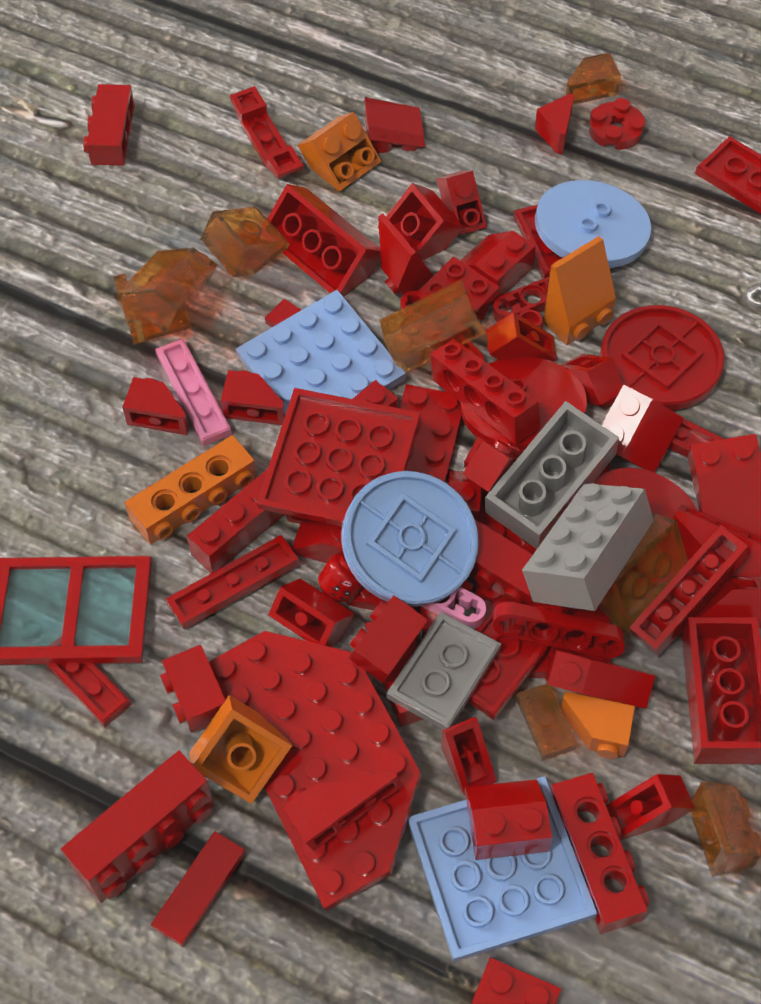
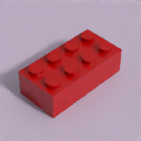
M688 617L681 637L694 764H761V638L758 617Z
M178 750L60 848L73 871L100 903L107 898L112 899L119 895L126 887L125 882L136 873L141 874L148 870L160 852L165 848L171 849L182 840L184 832L194 823L195 825L201 824L210 816L215 805L208 781Z

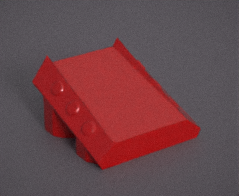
M364 97L367 136L377 153H388L393 147H400L405 151L425 148L419 107Z

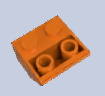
M354 112L337 117L297 145L311 170L337 191H341L381 162Z

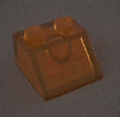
M256 206L213 211L200 238L233 277L256 274L286 250L290 244Z
M711 781L701 782L692 799L696 809L692 810L690 815L711 876L714 877L754 868L761 857V839L759 834L753 832L748 820L750 818V810L744 797L740 798L736 786Z

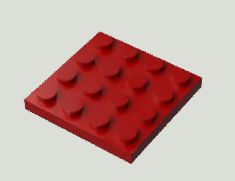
M294 388L257 500L258 508L342 527L348 507L363 487L380 476L406 471L421 420L420 412Z

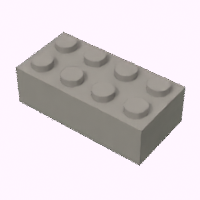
M565 401L485 497V513L537 549L583 484H592L617 454L620 437Z
M594 483L583 484L522 569L533 602L591 611L597 609L654 522L645 489L598 485Z

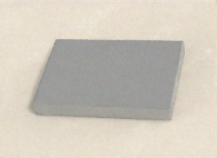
M440 611L387 692V699L442 730L453 726L500 651L501 643Z

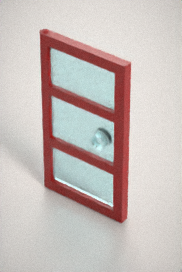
M151 556L0 558V665L84 664L85 662L94 664L143 663L151 566L153 564Z

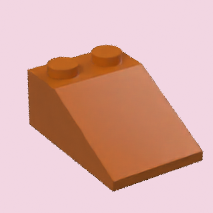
M600 236L551 265L544 324L566 346L575 340L583 339L595 327L607 324L614 314L616 296L604 241Z

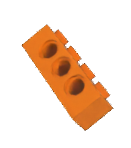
M231 435L125 501L129 519L150 545L158 540L166 539L172 534L173 530L184 523L194 521L200 513L213 505L221 504L228 495L239 488H245L257 478L255 460L238 440ZM220 473H224V474H225V475H222V476H216L217 474H220ZM192 490H199L195 493H189ZM165 507H172L169 510H162Z

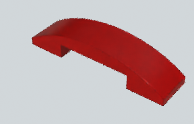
M253 86L231 94L230 100L253 148L269 171L279 179L304 169V165L291 145L287 146L269 117L267 105L256 87Z

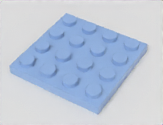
M338 290L236 348L238 358L248 371L259 374L283 401L285 414L294 388L353 399L374 380H377L388 390L406 380L404 370Z
M545 776L537 778V781L546 800L553 837L549 852L475 860L466 800L409 817L408 826L453 963L578 924L597 916V911Z

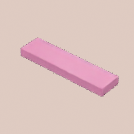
M180 339L155 349L156 355L202 445L206 446L232 435L231 428L185 340Z

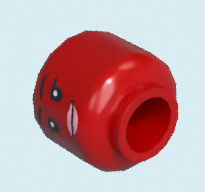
M344 553L332 555L318 576V583L322 593L336 602L352 601L363 588L348 567Z

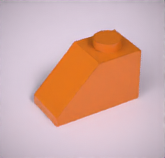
M565 691L560 711L586 747L591 751L597 752V755L603 758H624L629 744L635 706Z

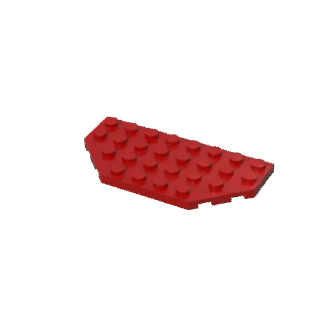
M263 631L209 661V664L225 700L230 695L252 708L292 743V747L264 785V788L323 908L328 911L392 875L396 863L397 850L407 827L415 791L419 787L422 774L367 673L348 659L352 652ZM394 770L404 785L315 851L304 842L282 809L294 792L320 783Z

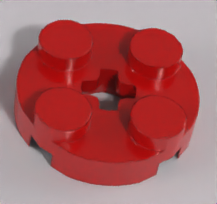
M618 98L614 102H607L592 109L589 134L597 144L606 147V144L615 145L616 150H623L639 143L644 132L645 119L642 113L630 104L629 100Z

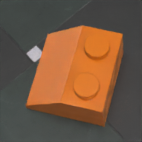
M229 695L189 752L190 762L203 776L252 804L292 747V743L261 714Z

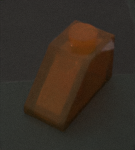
M610 52L583 58L567 82L566 95L574 94L573 105L618 95L621 74Z

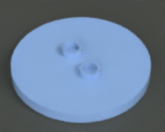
M575 180L552 187L539 200L535 213L537 233L545 245L554 253L563 258L600 236L604 241L609 268L623 266L637 259L644 252L651 234L649 216L634 197L615 186L597 181Z
M393 472L374 479L355 496L348 507L342 524V549L348 567L365 589L386 602H389L393 595L410 607L425 606L441 601L463 584L473 569L478 553L477 526L467 503L452 487L442 480L420 472Z

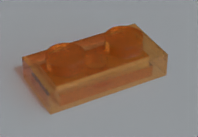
M546 683L517 693L516 701L542 761L576 749V741L551 685Z

